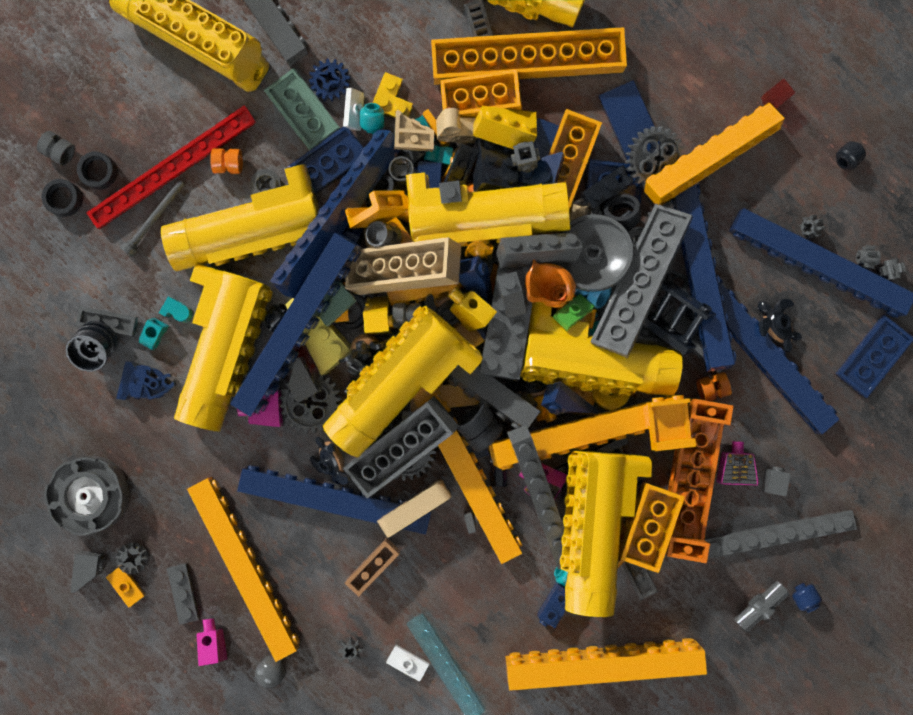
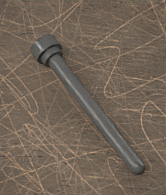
M183 180L177 181L134 237L124 242L120 249L131 257L135 255L138 248L137 244L184 187L185 183Z

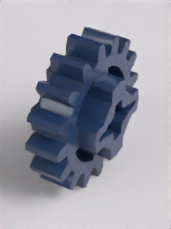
M327 58L324 64L320 60L319 67L313 66L315 72L309 73L313 78L309 79V83L313 85L311 89L313 92L316 91L318 98L322 95L323 101H326L327 97L330 98L331 102L334 101V97L340 100V94L346 95L345 88H350V84L347 83L351 81L350 76H347L349 71L344 69L343 63L338 65L336 59H334L333 63H330L329 58ZM337 71L341 73L342 79L337 77ZM318 81L323 84V89L318 86Z

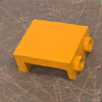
M373 191L369 194L372 203L371 207L347 208L345 213L350 228H366L374 221L389 222L407 211L408 204L404 191Z
M684 395L671 396L672 400L665 401L664 397L652 398V402L646 403L651 450L662 451L696 447L695 438H691L688 403L691 402L690 398H684Z

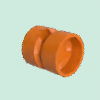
M213 148L211 151L212 172L225 174L228 171L230 174H241L243 169L241 149H229L226 152L225 149Z
M725 372L713 374L712 378L706 376L696 380L701 400L714 401L717 396L724 398L732 394L731 385Z

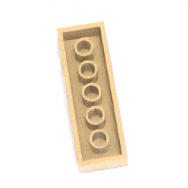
M447 237L360 249L362 253L356 262L353 261L350 265L351 271L345 279V289L357 295L459 284L461 245Z

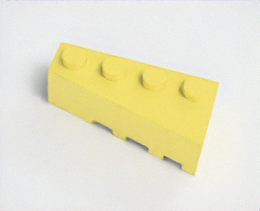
M292 298L288 303L285 304L287 309L290 307L294 298ZM321 319L317 327L310 330L308 334L310 338L305 344L321 376L327 375L339 364L338 360L350 352L351 346L333 324L326 326Z

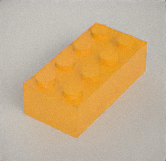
M517 69L440 80L443 110L456 108L459 110L460 117L476 118L482 106L522 110L520 80Z
M643 482L635 503V515L629 520L619 549V559L659 573L685 497Z

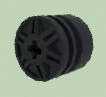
M100 321L86 322L68 341L65 348L66 356L72 365L82 371H97L105 365L109 357L116 350L118 345L117 336L114 330Z

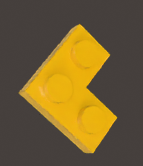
M385 72L372 103L378 104L387 116L395 118L396 110H399L409 118L413 103L397 97L403 79Z

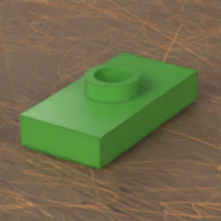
M579 294L557 311L553 318L564 329L569 330L590 313L594 305Z

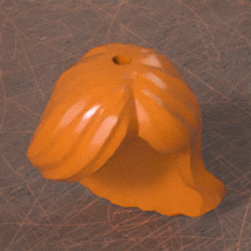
M533 259L531 268L526 274L525 282L528 301L532 303L543 302L546 306L552 308H561L566 302L571 301L576 292V284L572 275L561 266L551 263L538 264Z

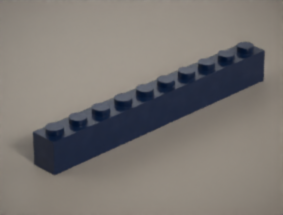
M377 130L373 134L372 139L363 148L357 160L352 163L350 170L341 179L335 191L330 194V198L325 205L320 208L318 215L308 225L302 237L297 240L295 247L285 257V261L280 268L275 271L270 282L284 296L296 297L333 234H342L349 223L345 210L362 206L388 169L390 162L400 152L401 149H394L395 135L390 130Z
M695 184L671 199L674 210L690 214L693 217L681 243L691 296L699 302L709 305L712 311L717 314L714 318L703 319L698 327L707 372L731 368L735 364L734 362H736V354L731 349L732 335L726 326L728 324V316L726 312H723L724 298L722 293H719L720 279L714 270L716 268V260L714 256H711L712 242L707 237L708 223L703 218V202L699 200L700 186Z
M745 208L738 212L729 230L734 238L742 241L746 240L750 242L752 247L762 248L767 251L768 255L775 258L780 257L784 259L786 264L796 265L802 268V272L809 275L814 274L819 277L820 281L836 285V289L843 292L848 291L853 294L854 298L862 301L866 300L870 302V306L877 309L882 308L892 317L906 316L913 304V292Z
M719 277V293H722L724 298L723 312L727 313L728 324L726 326L727 330L731 332L732 338L816 434L826 432L839 420L836 416V410L823 401L824 396L810 386L812 384L811 381L798 372V366L785 357V351L773 343L774 339L768 333L765 337L761 336L759 321L750 317L746 306L737 302L735 299L736 295L730 289L724 287L723 280Z
M249 465L242 469L237 492L377 524V520L407 501L403 499H398V502L392 501L391 497L386 495H380L379 497L370 496L367 499L362 492H353V488L342 486V489L334 487L335 484L329 482L318 484L315 479L305 478L301 480L297 479V475L289 473L283 476L278 474L279 471L267 469V472L261 471L260 467L255 465ZM431 511L403 528V530L426 535Z

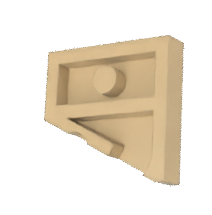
M396 110L394 149L433 152L434 130L421 125L417 120L410 119L403 115L401 111Z

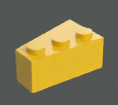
M482 106L473 123V136L514 149L513 146L522 142L533 141L534 143L537 137L536 112Z
M388 296L373 297V299L367 298L366 307H364L363 311L365 333L370 335L392 334V329L395 328Z

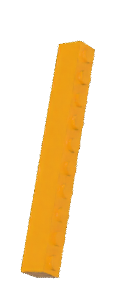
M439 386L432 394L422 387L413 397L414 402L419 408L435 395L447 412L451 411L446 401L442 402L439 396L442 394ZM456 430L438 446L500 563L503 564L522 554L520 547L523 545L518 536H513L511 531L514 528L510 520L504 519L502 514L505 511L501 503L496 504L493 498L496 494L492 486L487 487L484 481L487 477L483 469L478 470L475 464L478 462L473 452L469 453L467 449L469 444L465 441V437L463 435L460 436L458 430Z
M209 477L187 490L275 662L297 651L300 644L299 638L296 633H292L290 629L291 623L288 617L283 615L280 601L274 598L272 594L273 588L270 582H266L262 566L260 564L257 565L254 559L256 555L253 549L248 547L245 533L239 530L237 526L238 520L234 513L231 514L227 498L225 496L222 497L218 481L213 479V477Z

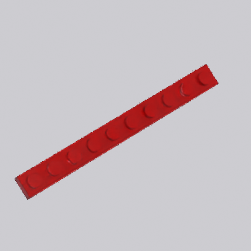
M242 106L89 210L87 215L96 228L100 230L211 154L213 148L219 149L257 122L246 106Z

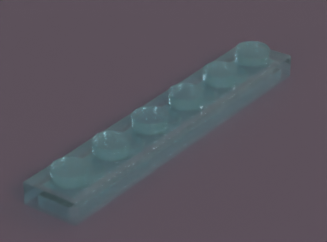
M422 612L408 621L406 625L464 715H480L485 712V708L424 613Z

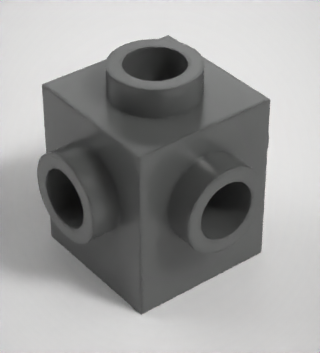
M533 141L522 142L513 146L512 163L513 166L518 167L519 172H531L534 168L538 167L537 161L540 160L538 148L534 149Z

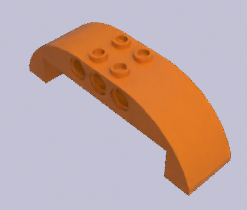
M692 399L688 406L691 438H695L696 447L679 448L674 451L668 491L682 495L685 498L666 551V556L707 563L710 543L705 541L704 538L724 424H731L733 405Z

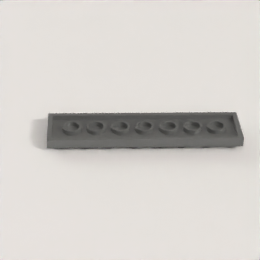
M655 204L633 250L631 267L626 276L617 284L590 341L591 344L626 358L629 357L691 224L692 215Z

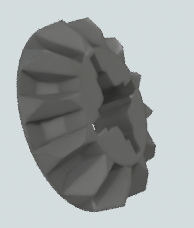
M269 169L257 171L250 181V188L253 194L270 190L267 188L262 189L263 185L260 180L270 181L271 189L281 187L280 178L274 171Z
M138 543L126 544L118 550L116 557L117 566L124 573L136 574L146 567L148 553ZM129 553L132 555L140 554L135 559L136 566L132 562L125 563L129 558Z

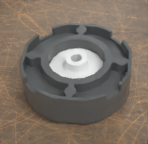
M100 456L81 457L61 464L53 471L54 474L49 484H46L44 499L51 520L58 527L64 528L73 535L85 536L113 526L121 519L128 507L130 491L123 471L114 462Z

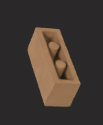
M386 537L347 578L345 584L359 597L400 554L401 550Z

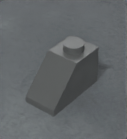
M517 272L497 277L495 281L506 318L525 314L524 297Z
M296 358L288 384L290 388L288 393L293 401L296 400L299 403L320 392L321 389L304 358Z
M80 551L75 554L70 593L81 590L104 571L106 567L105 553Z

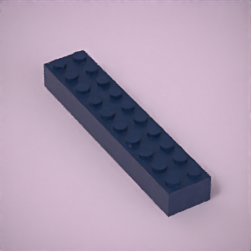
M333 234L230 403L232 406L249 417L266 410L270 403L267 400L271 395H275L280 387L278 385L281 378L284 379L289 373L290 369H288V366L298 358L300 354L298 352L301 345L305 346L308 342L310 330L315 329L319 324L320 319L318 317L329 308L331 304L328 302L329 299L340 290L341 286L339 283L342 278L346 279L351 271L349 267L352 262H356L362 253L360 252L361 246L342 234Z

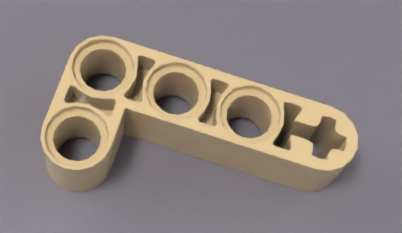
M456 108L444 109L436 119L437 139L442 142L474 144L478 138L473 136V123L476 118L460 117L459 110Z
M442 478L429 485L424 491L381 517L377 522L388 538L450 499L452 494Z

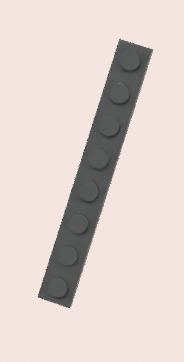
M846 510L704 538V540L710 543L709 559L857 530L853 510Z

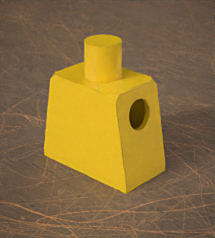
M455 287L448 294V297L455 302L451 306L450 311L469 331L486 327L497 313L495 309L473 291L463 294Z

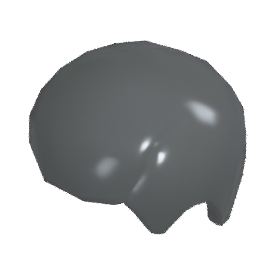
M273 656L265 657L255 669L257 682L268 689L279 685L286 675V666L283 660L275 662Z

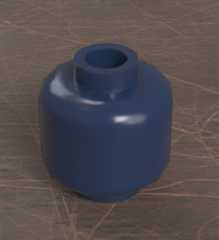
M805 583L794 587L796 591L792 594V598L800 611L810 613L821 607L819 603H821L822 598L814 585L809 584L806 586Z

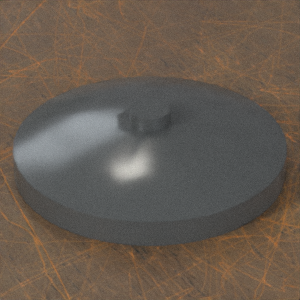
M585 215L570 222V231L560 232H577L582 245V251L576 262L555 264L563 267L572 275L576 289L588 292L603 291L618 284L628 273L633 260L632 240L626 229L616 220L604 215Z

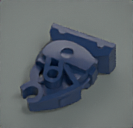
M125 361L116 399L128 400L130 397H134L135 399L147 398L151 400L160 398L176 386V382L167 383V378L172 377L171 373L164 375L156 368L147 365L138 366L136 362Z

